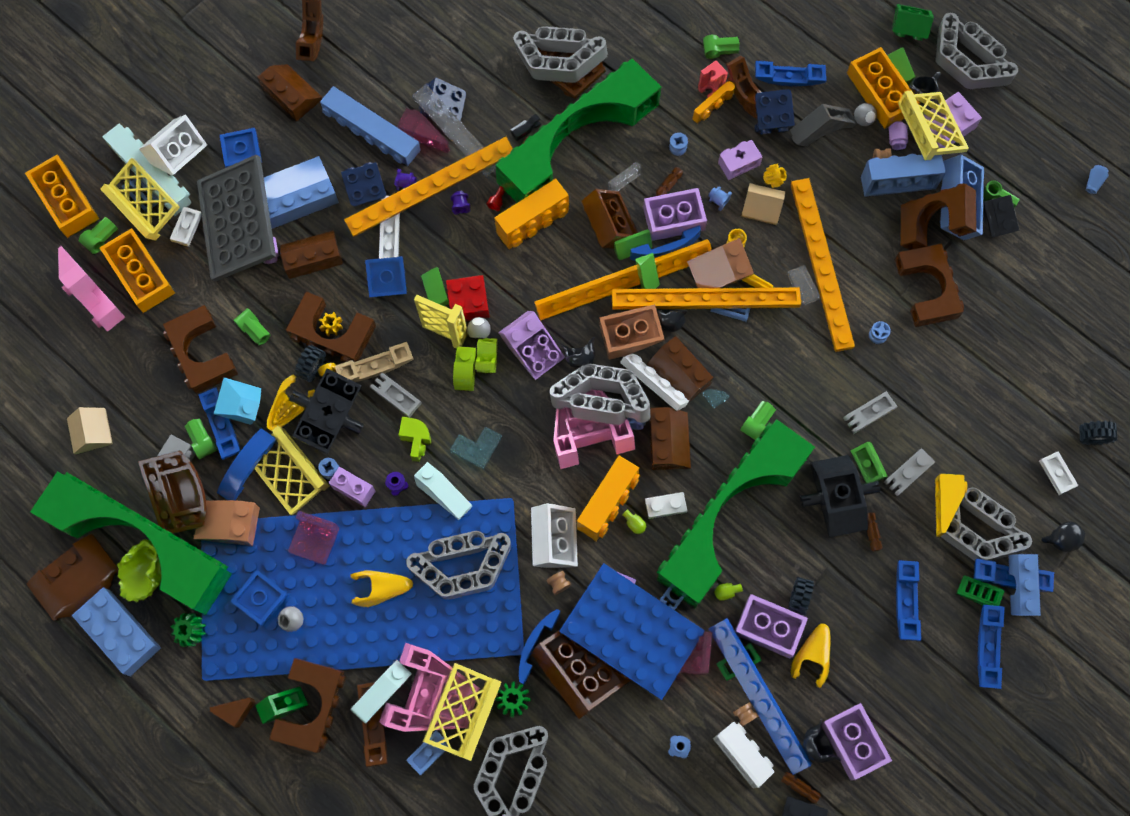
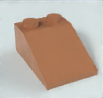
M740 238L687 261L698 288H722L754 274Z
M655 305L600 317V329L609 360L630 355L665 340Z
M236 500L206 501L204 526L196 528L194 540L253 546L260 508L254 502Z

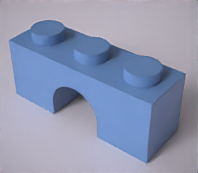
M1038 554L1008 555L1009 575H1013L1016 580V592L1014 595H1010L1011 615L1041 616Z

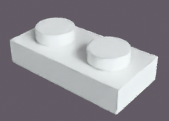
M183 207L170 240L189 247L201 220V211Z
M1055 452L1039 461L1058 495L1078 486L1059 452Z
M684 492L645 498L648 519L687 513Z

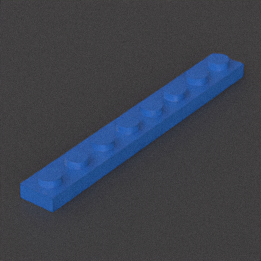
M728 618L710 627L709 631L791 773L794 775L812 765L810 759Z

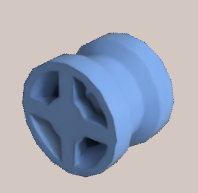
M675 133L671 136L669 150L673 155L679 156L686 152L688 144L686 135Z
M882 321L876 322L869 331V338L875 344L884 343L890 335L889 325Z
M324 458L318 466L319 472L327 480H331L339 468L337 462L332 458Z

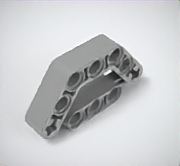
M945 14L938 28L937 64L967 89L1005 86L1012 83L1018 72V67L1015 63L1004 59L1007 52L1006 48L975 22H968L964 25L959 21L956 14ZM957 36L965 47L986 64L976 65L956 48Z
M540 27L537 29L536 35L528 34L526 31H518L513 37L518 55L531 76L536 80L577 82L608 55L606 40L603 37L598 36L588 39L585 31L581 29ZM538 48L543 51L574 54L569 58L542 56Z
M587 364L581 366L550 388L552 406L556 409L571 408L572 415L577 419L620 425L625 422L626 417L643 423L648 421L651 416L649 400L634 373L628 369ZM592 389L621 394L625 403L618 399L587 395L586 393Z
M977 488L967 489L960 504L998 532H1002L1006 536L986 541L961 523L960 506L950 523L953 533L946 531L941 536L974 561L975 559L992 561L1026 550L1032 544L1031 536L1014 526L1016 523L1015 515ZM967 495H972L974 502L969 501ZM984 506L990 508L991 514L985 512ZM1001 518L1007 521V526L1001 523ZM962 537H967L970 541V544L966 545L963 542ZM1015 541H1022V543L1013 546ZM998 543L1005 547V552L999 550ZM980 548L985 550L986 557L980 555Z
M472 531L432 541L428 551L409 555L406 564L417 578L445 600L454 599L493 588L510 552L511 541L509 536L504 533L485 538L482 532ZM476 537L482 539V543L478 546L472 544V540ZM503 540H505L506 546L502 545L500 553L503 555H500L498 553V542H502ZM461 542L463 546L460 550L452 549L453 544ZM436 547H442L443 552L440 555L433 554V550ZM488 549L479 571L448 578L431 564V562L444 561ZM491 558L499 559V563L496 566L488 564ZM413 561H419L420 565L424 568L423 571L419 567L412 564ZM430 572L436 573V578L433 581L426 580V576ZM483 576L491 577V581L488 584L480 583V579ZM465 580L471 582V586L468 589L461 588V583ZM444 585L452 587L451 591L447 594L441 592Z
M535 726L497 737L491 741L474 783V791L488 816H497L503 810H505L506 814L502 816H519L520 813H525L532 807L547 767V760L542 755L548 741V732L544 727ZM539 730L540 733L545 734L541 742H538L537 739H532L531 742L533 744L529 745L526 733H530V737L535 736L536 731ZM517 736H522L525 739V744L520 748L515 747L513 744ZM497 742H503L505 745L502 753H495L494 745ZM533 748L510 810H508L495 788L506 756ZM535 757L543 759L544 763L540 769H535L532 766V760ZM489 762L497 764V770L492 774L486 771V765ZM533 777L536 780V785L533 789L525 787L524 781L526 778ZM483 781L489 784V791L485 794L480 793L478 790L479 784ZM520 797H525L528 800V806L523 810L519 809L516 804ZM492 800H498L500 803V809L497 812H492L489 809V803Z

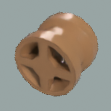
M890 148L885 150L874 149L873 158L883 159L892 156Z
M560 571L546 580L552 586L554 595L561 593L571 586L570 581H567L564 571Z
M751 702L733 712L739 718L741 726L759 717L752 710Z

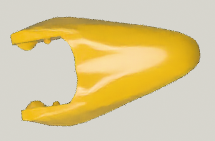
M294 374L282 382L267 419V428L271 431L277 426H284L304 411V407L289 401V397L286 395V389L291 386V383L296 381ZM315 390L308 391L307 397H312Z
M372 570L351 574V578L354 580L367 577L371 579L372 591L370 596L352 599V604L360 607L375 606L408 592L413 587L412 580L401 575Z
M819 624L813 630L794 657L791 665V676L796 679L800 675L799 670L802 661L810 660L820 664L823 670L819 675V679L816 680L818 688H821L825 683L829 673L830 629L826 624Z

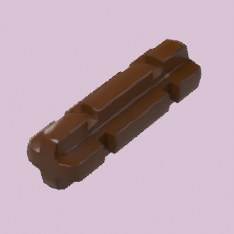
M675 167L672 173L663 181L662 186H659L656 190V195L667 194L675 185L677 179H680L683 171Z
M874 512L867 513V533L869 541H871L870 547L872 551H879L883 547L882 542L879 541L878 524L875 523L876 515Z
M786 772L782 777L783 783L787 786L790 785L793 790L803 797H808L810 802L814 804L818 802L821 796L820 793L815 790L812 791L810 786L798 778L795 779V776L791 773Z

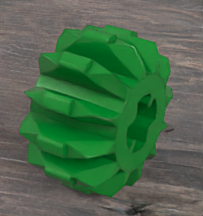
M195 613L180 614V617L175 618V624L170 626L174 629V632L170 634L175 636L174 642L180 643L181 647H194L196 643H200L202 641L201 636L206 634L202 631V628L206 626L201 624L203 618L197 617Z
M512 681L510 689L505 683L504 688L506 691L498 690V693L503 696L496 697L495 700L498 702L503 701V703L497 706L498 709L505 707L503 715H506L511 710L510 716L514 717V711L517 710L521 716L522 711L520 708L528 709V706L523 704V702H530V698L523 696L527 695L529 691L524 690L520 692L523 684H519L516 689V684ZM512 694L514 697H519L514 705L512 702H507V699L510 700L509 696Z

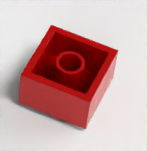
M483 275L446 280L451 310L455 304L461 306L465 321H470L475 317L490 318Z

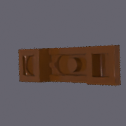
M375 682L357 685L358 699H360L372 687V685ZM382 707L366 724L362 721L366 767L387 764L385 726L379 722L383 712Z

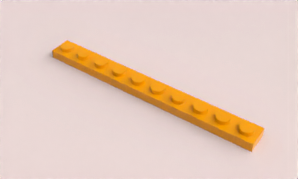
M504 137L344 219L354 237L496 164L500 158H505L509 155L513 148L507 137Z
M810 179L791 181V189L834 350L838 352L854 349L853 337Z
M706 239L654 258L658 278L689 267L687 261L712 250L710 241ZM634 265L535 301L540 321L612 295V289H629L640 285L637 266Z
M800 287L612 289V310L638 309L650 305H655L656 309L800 308L801 297Z

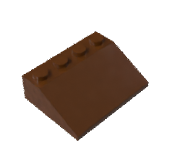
M559 631L541 642L531 652L534 659L578 719L588 714L631 681Z

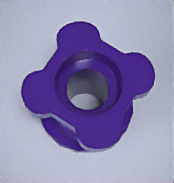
M401 169L397 170L394 182L396 190H400V187L406 188L416 183V177H414L413 173L406 174L401 173Z
M457 191L450 197L453 202L452 212L455 215L470 212V204L467 202L469 196L463 191Z
M392 472L386 478L385 485L391 490L393 496H398L402 490H407L409 487L408 483L405 482L404 476L399 472Z

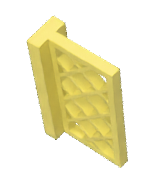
M912 91L904 92L898 105L925 160H932L934 155L968 151L967 143L941 92L914 95ZM930 99H937L940 105L930 101ZM917 101L924 103V107L918 105ZM926 106H929V107L935 109L936 112L933 113V112H931L930 110L926 109L925 107H926ZM940 112L944 114L947 119L942 118L941 116L937 115V113ZM923 114L931 117L932 119L930 121L925 119ZM933 119L942 123L943 126L940 127L932 122ZM944 127L951 128L954 133L945 130ZM930 128H932L933 130H935V131H937V132H939V133H938L937 135L933 134V133L931 132ZM940 133L950 138L949 142L939 137ZM954 140L955 142L959 143L960 146H955L951 143V141ZM937 142L944 145L945 148H939Z
M134 158L127 162L109 185L104 184L101 188L102 192L145 238L154 241L160 236L158 232L180 208ZM133 165L136 167V176H130V169ZM142 178L148 180L147 188H141ZM130 179H136V189H130ZM121 180H125V189L120 190L116 185ZM157 190L159 192V200H152V191ZM141 191H147V201H141ZM129 192H136V201L131 202L129 200ZM169 202L172 208L164 213V203ZM152 203H159V213H152ZM141 204H147V214L141 213ZM152 216H159V223L154 227L152 225Z
M416 295L414 301L422 327L451 339L454 348L457 349V346L462 347L468 335L463 308L455 304L451 310Z
M277 426L272 430L273 433L271 435L277 438L278 450L268 452L270 454H277L276 465L267 464L268 454H264L263 464H257L254 469L289 514L294 515L319 492L325 491L330 485L287 431ZM281 454L290 457L289 466L280 465ZM266 467H275L274 478H267L265 475ZM279 468H288L287 479H278ZM292 469H299L301 471L300 480H291ZM278 481L287 482L286 493L278 492ZM291 482L300 483L299 494L290 493ZM304 483H310L314 487L310 494H303ZM289 496H298V504L291 508L288 504Z
M454 663L423 742L471 761L501 681ZM457 669L463 671L467 678L466 681L457 684L455 680ZM478 678L485 680L483 689L476 692L472 681ZM469 683L473 694L463 698L459 687ZM456 689L460 700L449 704L447 694L449 691ZM474 696L477 705L475 709L468 711L464 701ZM461 702L465 713L455 717L451 706ZM448 708L452 719L441 723L439 714ZM467 716L469 721L468 728L460 731L456 720ZM453 722L457 733L447 737L443 726ZM440 728L444 739L438 742L429 740L432 732ZM459 736L461 741L458 751L452 749L448 741Z

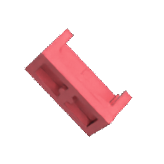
M717 60L701 70L699 92L702 93L706 89L712 90V93H709L707 98L726 83L728 72Z

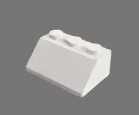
M183 115L172 120L141 146L139 150L151 165L170 175H174L206 147L207 144L188 117Z
M548 503L532 507L533 566L543 568L577 567L576 509Z
M732 722L715 736L713 740L753 789L758 788L774 773L772 769L773 764L766 756L763 758L758 752L760 748L753 740L749 741L747 739L745 729L739 723L736 725L735 722Z

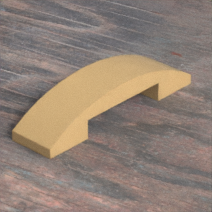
M404 342L390 347L389 351L357 362L351 360L336 365L335 369L338 374L358 382L397 369L412 361L413 356L408 343Z

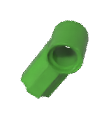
M708 35L703 39L706 58L713 59L719 57L720 54L739 53L738 37L719 38L717 35Z
M990 181L984 187L983 202L1011 195L1015 208L1019 198L1002 189L1001 184L997 181Z
M104 217L92 230L84 231L79 237V242L92 254H97L101 251L100 247L105 244L104 242L118 228L108 218Z
M248 308L233 320L258 346L265 344L271 336Z
M762 401L753 415L749 416L740 431L756 440L762 434L766 427L765 425L776 409L770 403Z
M200 418L193 419L185 425L193 443L192 448L199 459L217 451L214 441L208 435Z

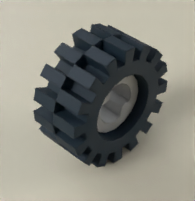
M309 345L298 359L299 362L295 366L297 367L295 375L308 382L314 381L315 377L318 376V368L324 365L326 352L313 345Z
M1091 421L1079 426L1080 442L1082 444L1103 445L1104 443H1114L1118 439L1117 425L1111 421Z
M801 577L796 578L788 610L802 616L806 615L812 597L814 581Z

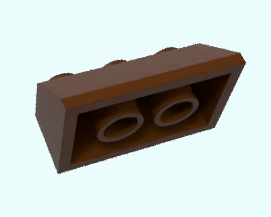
M288 64L270 66L257 76L262 89L296 121L323 99Z
M595 189L582 200L584 211L589 217L591 227L594 229L598 243L602 248L614 249L615 241L638 233L619 191Z
M334 230L280 245L281 258L289 279L343 264Z
M676 336L663 345L646 364L652 367L661 378L669 381L675 390L682 392L689 402L708 388L714 378Z
M670 407L650 408L652 470L691 469L688 412L676 411Z

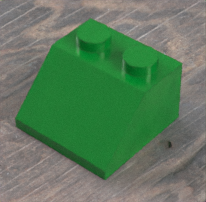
M897 4L892 31L895 32V35L901 37L911 35L916 40L928 39L934 19L932 11Z

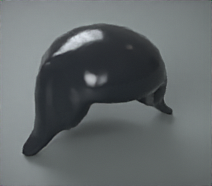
M937 72L933 77H917L912 80L909 88L914 94L938 92L937 83L941 73Z
M673 309L658 310L657 314L661 328L668 332L678 331L686 322L684 315L687 311L684 309L678 312L673 311Z
M595 337L591 338L584 347L568 348L562 345L568 365L580 368L594 361Z
M1065 522L1059 525L1056 530H1053L1050 536L1043 537L1041 540L1043 543L1053 544L1056 549L1062 552H1071L1082 547L1085 531L1075 522Z
M821 718L818 725L806 731L803 739L804 751L813 761L821 763L834 759L841 761L838 756L833 754L830 742L821 728Z

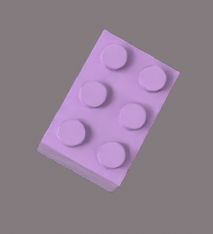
M959 92L945 100L963 137L976 129L982 117ZM940 112L937 113V115L941 116L944 119H947L944 114ZM924 114L925 119L929 121L932 119L931 117ZM933 119L932 122L940 127L943 126L942 123ZM944 127L945 130L954 133L951 128ZM930 128V130H931V132H932L933 134L937 135V134L939 133V132L933 130L932 128ZM940 133L939 137L949 142L950 138ZM937 142L939 148H945L944 145Z
M698 188L644 199L643 210L652 241L682 235L683 231L697 226L701 227V231H704L706 228L707 219Z
M750 594L735 632L740 638L790 659L794 656L808 618Z
M861 703L822 722L821 726L837 756L841 759L840 762L850 781L856 780L892 761Z

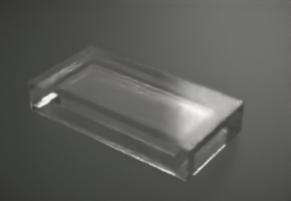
M636 162L608 182V190L618 191L640 176L641 165Z
M805 265L788 271L787 275L793 287H800L802 306L820 300L821 297Z

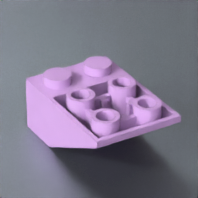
M527 311L499 332L508 348L535 380L565 358L534 311Z

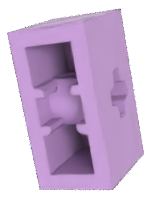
M752 140L748 142L743 141L733 149L724 150L720 154L718 164L727 179L730 180L760 166L762 155Z
M341 467L337 469L329 482L334 490L366 507L375 493V489L371 484Z

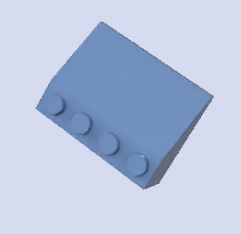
M319 156L264 177L272 229L339 203Z

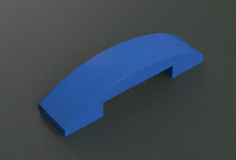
M755 61V78L766 83L782 86L817 85L826 82V65L808 64L807 68L773 66V62Z
M697 226L682 232L681 240L652 250L649 244L633 248L630 252V258L635 261V259L651 253L656 258L690 246L699 238L701 227Z
M215 387L199 394V398L207 414L217 441L216 445L223 460L240 453L241 450L231 420L214 415L219 391Z
M261 428L237 455L221 481L217 493L226 500H236L244 489L243 484L262 456L268 454L277 438Z
M975 559L974 579L1016 589V580L1013 575H1009V566L996 564L994 561ZM1039 570V591L1053 592L1054 572Z
M899 560L897 565L896 613L900 640L921 641V620L918 619L917 586L919 582V562Z
M983 605L978 635V677L980 687L1001 689L1000 647L1001 627H1004L1003 606Z
M558 609L540 621L524 646L519 665V682L523 686L533 669V665L527 663L531 652L544 628L552 632L561 614V611Z

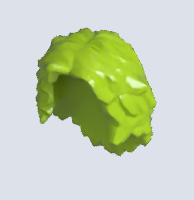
M144 539L138 545L132 546L117 565L119 568L117 577L120 578L118 583L121 592L120 596L123 599L126 598L129 602L134 600L137 603L139 600L146 599L161 584V565L158 554L152 542Z

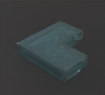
M485 427L475 443L459 434L450 452L484 470L502 439V435Z

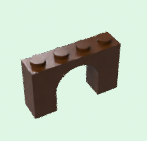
M962 183L956 187L943 189L938 193L928 194L923 198L910 200L908 203L902 204L901 246L908 250L927 247L928 222L932 215L943 207H948L949 231L959 237L977 232L976 190Z
M942 244L899 252L895 258L899 276L920 272L928 273L934 276L941 286V296L937 299L914 303L910 312L915 327L959 319L964 312V304L958 296V285L953 280V269L948 264V254L943 249Z
M306 291L286 329L289 338L296 343H300V341L306 343L307 347L313 345L325 351L327 356L339 357L344 363L351 360L353 362L359 361L376 328L374 319L356 313L344 335L336 339L322 338L316 333V325L326 307V303L323 298Z
M205 305L163 324L166 330L163 331V334L168 342L171 341L172 347H170L173 356L175 358L178 357L180 361L177 365L181 373H185L187 377L184 381L189 390L193 389L198 394L221 383L223 378L230 379L238 375L234 363L227 352L206 362H194L188 357V348L192 340L216 328L210 311Z
M294 658L288 678L315 687L320 693L322 708L318 717L305 725L280 718L275 719L269 740L315 753L321 752V749L325 748L328 737L325 736L327 728L330 729L334 717L331 716L333 708H337L340 696H337L339 688H343L346 676H343L344 671Z

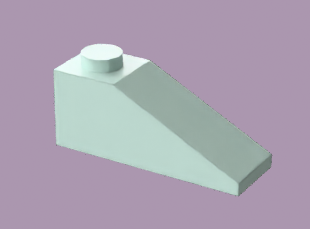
M428 462L414 475L416 485L458 520L472 507L471 503L446 477Z
M396 660L350 710L366 724L412 673Z

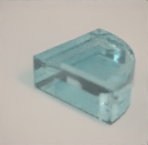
M708 389L703 391V395L713 409L730 397L727 393L720 390Z

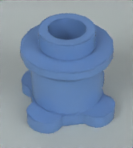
M720 186L717 189L713 188L708 195L710 198L709 202H714L720 206L718 210L722 211L730 200L732 192L729 191L727 194L721 190Z
M672 736L670 739V749L668 750L669 755L683 759L687 758L691 749L690 740L684 736ZM677 743L683 744V750L677 749Z

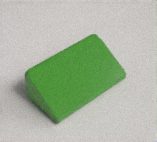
M900 48L887 56L907 85H909L915 79V74L904 48Z
M647 229L615 241L614 251L618 260L630 257L631 249L645 244H649L650 249H652L650 231Z
M651 253L635 259L641 288L656 289L660 283L654 254Z
M438 267L421 275L428 300L442 306L449 305Z
M866 442L851 450L866 483L880 481L888 477L871 442Z

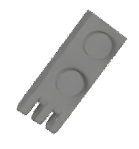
M381 373L379 376L384 381L382 382L376 378L374 382L379 387L377 388L371 384L370 388L410 418L422 404L421 401L384 373Z
M886 391L847 414L843 419L845 421L850 418L853 419L847 425L849 427L857 425L852 430L855 434L895 410L897 405Z
M921 448L887 478L884 483L887 485L892 480L894 484L889 489L892 491L898 486L900 489L895 492V495L898 496L931 467L935 461Z

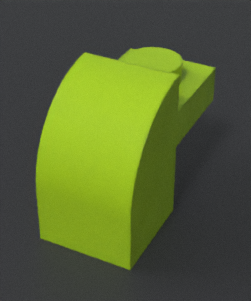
M478 339L477 358L475 361V370L477 372L496 373L498 339Z
M457 346L453 370L455 390L474 391L476 348Z
M402 417L399 437L402 441L413 442L410 457L412 461L420 462L421 456L424 457L426 445L423 444L431 445L430 433L422 421Z

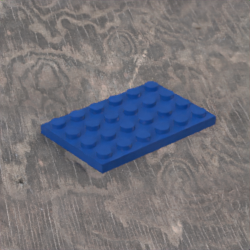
M603 563L559 632L662 700L705 630Z

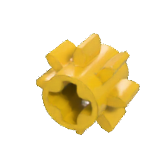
M774 164L766 168L767 171L764 172L766 184H771L772 188L780 187L781 184H784L786 171L783 167L779 168L778 164Z
M335 312L332 314L325 313L323 319H319L320 323L323 324L319 328L321 331L326 330L327 336L330 334L337 335L339 329H343L342 325L339 324L342 322L341 317L336 318Z

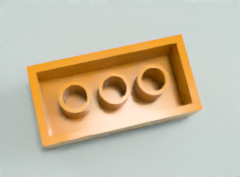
M882 47L852 61L847 75L865 101L875 107L877 119L884 129L894 122L905 119L898 103L905 91L912 90Z
M58 155L25 173L55 223L67 238L99 220L96 212Z
M554 179L494 217L497 235L508 249L519 246L524 239L533 237L537 234L538 230L543 227H549L554 220L563 218L568 213V193L558 180Z
M132 228L100 247V250L129 295L143 313L175 294Z
M620 455L618 456L578 518L577 530L595 541L599 537L603 538L608 531L609 521L613 522L619 513V505L623 506L626 503L630 488L634 490L639 482L638 466Z

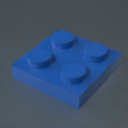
M255 128L219 135L225 168L254 155L261 157Z
M403 256L365 260L369 297L407 294Z
M256 570L233 597L231 602L263 627L287 598L288 594Z

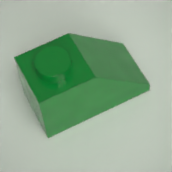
M296 687L267 696L255 706L262 724L285 717L306 707L308 704L301 687Z

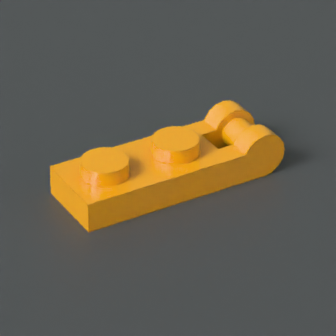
M731 81L726 82L694 110L693 120L697 124L702 119L706 120L710 116L711 111L718 109L724 100H730L733 97L734 83Z

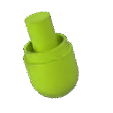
M628 509L622 514L627 520L626 524L635 534H642L646 530V523L639 515H633Z
M732 583L718 585L714 593L717 599L727 600L735 597V593L742 592L743 589L741 584L732 586Z

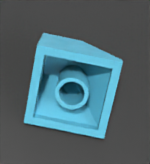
M223 378L214 415L251 425L256 419L259 408L261 388Z

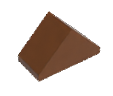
M249 697L209 708L210 712L233 727L239 728L254 706L255 699Z

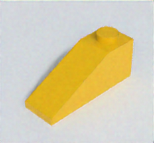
M940 474L935 478L936 537H941L946 533L967 492V482L964 481V475Z

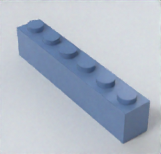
M334 86L320 101L322 112L326 116H332L342 126L346 125L355 135H361L371 145L375 144L384 154H390L400 164L404 163L408 166L421 151L417 140Z

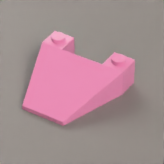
M60 246L58 248L59 279L64 284L61 288L69 296L73 294L94 316L92 321L98 328L103 326L108 332L123 320L125 316L65 249Z
M592 389L586 393L587 395L608 398L603 391ZM565 407L556 410L553 441L560 469L579 464L577 448L607 440H612L616 454L635 450L634 435L627 419L620 425L577 419L572 415L571 408Z
M405 643L399 662L417 669L405 708L385 703L379 722L386 727L403 732L424 731L429 728L452 667L431 651ZM458 671L455 674L457 684L467 680ZM469 683L459 687L463 698L473 694ZM473 683L475 691H479L480 688ZM456 689L449 691L447 694L449 704L460 700ZM473 696L464 701L468 711L474 709L476 700ZM461 702L451 706L455 717L465 713ZM448 708L439 714L441 723L452 719ZM467 716L456 720L459 729L468 727L469 721ZM453 722L443 726L444 729H456Z

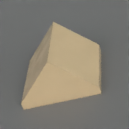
M750 183L741 217L777 225L784 202L785 191Z
M79 407L67 418L74 454L113 444L105 408Z

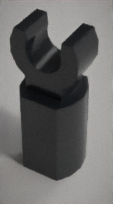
M534 114L529 120H524L510 129L514 139L518 141L532 132V129L540 126L539 116Z

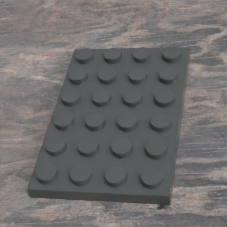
M251 156L197 180L211 280L216 282L276 257L260 156Z

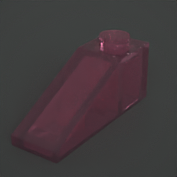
M406 108L397 125L398 129L422 144L449 153L448 141L427 118L417 110Z

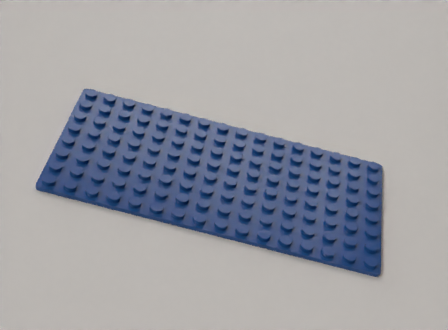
M513 499L469 501L472 507L460 520L440 504L258 518L253 546L201 540V550L227 565V571L232 573L206 615L202 614V624L206 625L202 628V631L206 633L202 636V679L204 681L287 675L290 673L294 658L338 670L391 666L396 660L400 661L405 643L429 650L443 661L522 655L524 639ZM472 531L482 532L485 538L504 533L509 536L511 541L510 552L493 588L454 599L445 600L417 578L406 564L409 555L428 551L432 541ZM479 537L472 540L474 546L482 543V539ZM503 540L502 542H498V544H499L498 553H499L500 555H503V554L500 553V549H501L502 545H505V546H506L505 540ZM456 542L453 544L452 549L460 550L463 544ZM440 546L433 550L435 555H440L443 552V548ZM488 549L444 561L431 562V564L448 578L479 571ZM491 558L488 564L496 566L499 563V559ZM413 561L412 564L423 571L424 568L420 565L419 561ZM256 570L288 594L287 598L263 627L231 602L233 597ZM372 570L401 575L411 579L413 587L408 592L375 606L360 607L352 604V599L370 596L372 591L371 579L367 577L354 580L351 578V574ZM428 573L426 580L433 581L436 578V573ZM487 575L480 579V583L484 585L491 581V577ZM469 580L461 583L462 589H468L471 586ZM444 585L441 592L447 594L451 591L452 587ZM294 606L303 613V624L297 631L287 632L279 626L278 616L285 607Z

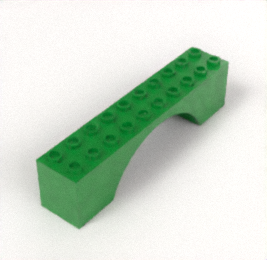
M634 59L622 63L619 69L614 73H609L604 81L595 84L592 90L582 94L577 102L568 105L563 113L557 114L550 123L541 126L536 134L527 137L522 145L513 148L505 158H500L496 163L497 183L518 203L553 181L551 159L556 148L567 135L584 125L601 121L620 122L634 126L659 106L662 86Z
M777 419L773 424L768 423L760 436L762 439L758 437L749 451L750 454L746 452L740 460L739 469L736 467L733 469L726 481L728 483H723L715 495L716 499L711 498L703 511L705 514L702 515L700 513L693 522L692 531L688 529L680 541L682 544L680 546L676 544L670 552L669 561L664 560L658 568L657 581L666 588L670 587L674 594L679 598L683 597V601L696 609L722 573L713 547V527L720 509L733 496L754 486L773 484L787 487L815 448L814 445Z
M57 471L30 511L57 529L77 539L92 530L106 526L121 525L140 529L152 542L161 565L160 590L204 615L208 613L232 573L227 571V565L68 472L63 475Z

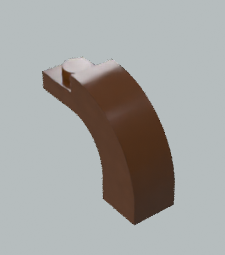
M302 0L303 21L301 35L296 41V60L314 61L320 50L323 33L321 0Z
M739 56L726 64L730 75L727 79L735 85L733 93L737 100L751 116L757 119L755 95L761 91L751 79L745 58Z

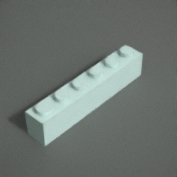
M119 123L102 137L125 164L131 158H134L178 204L180 208L174 214L176 216L182 211L183 207H187L192 203L188 197L190 193L184 187L180 188L177 185L179 182L173 175L169 176L163 170L151 165L139 150L144 144L139 139L135 140L132 131L128 127L124 129ZM133 165L131 170L136 174V167ZM142 178L141 181L148 186V180ZM157 190L152 191L159 199V192ZM169 202L164 203V206L168 210L172 208Z

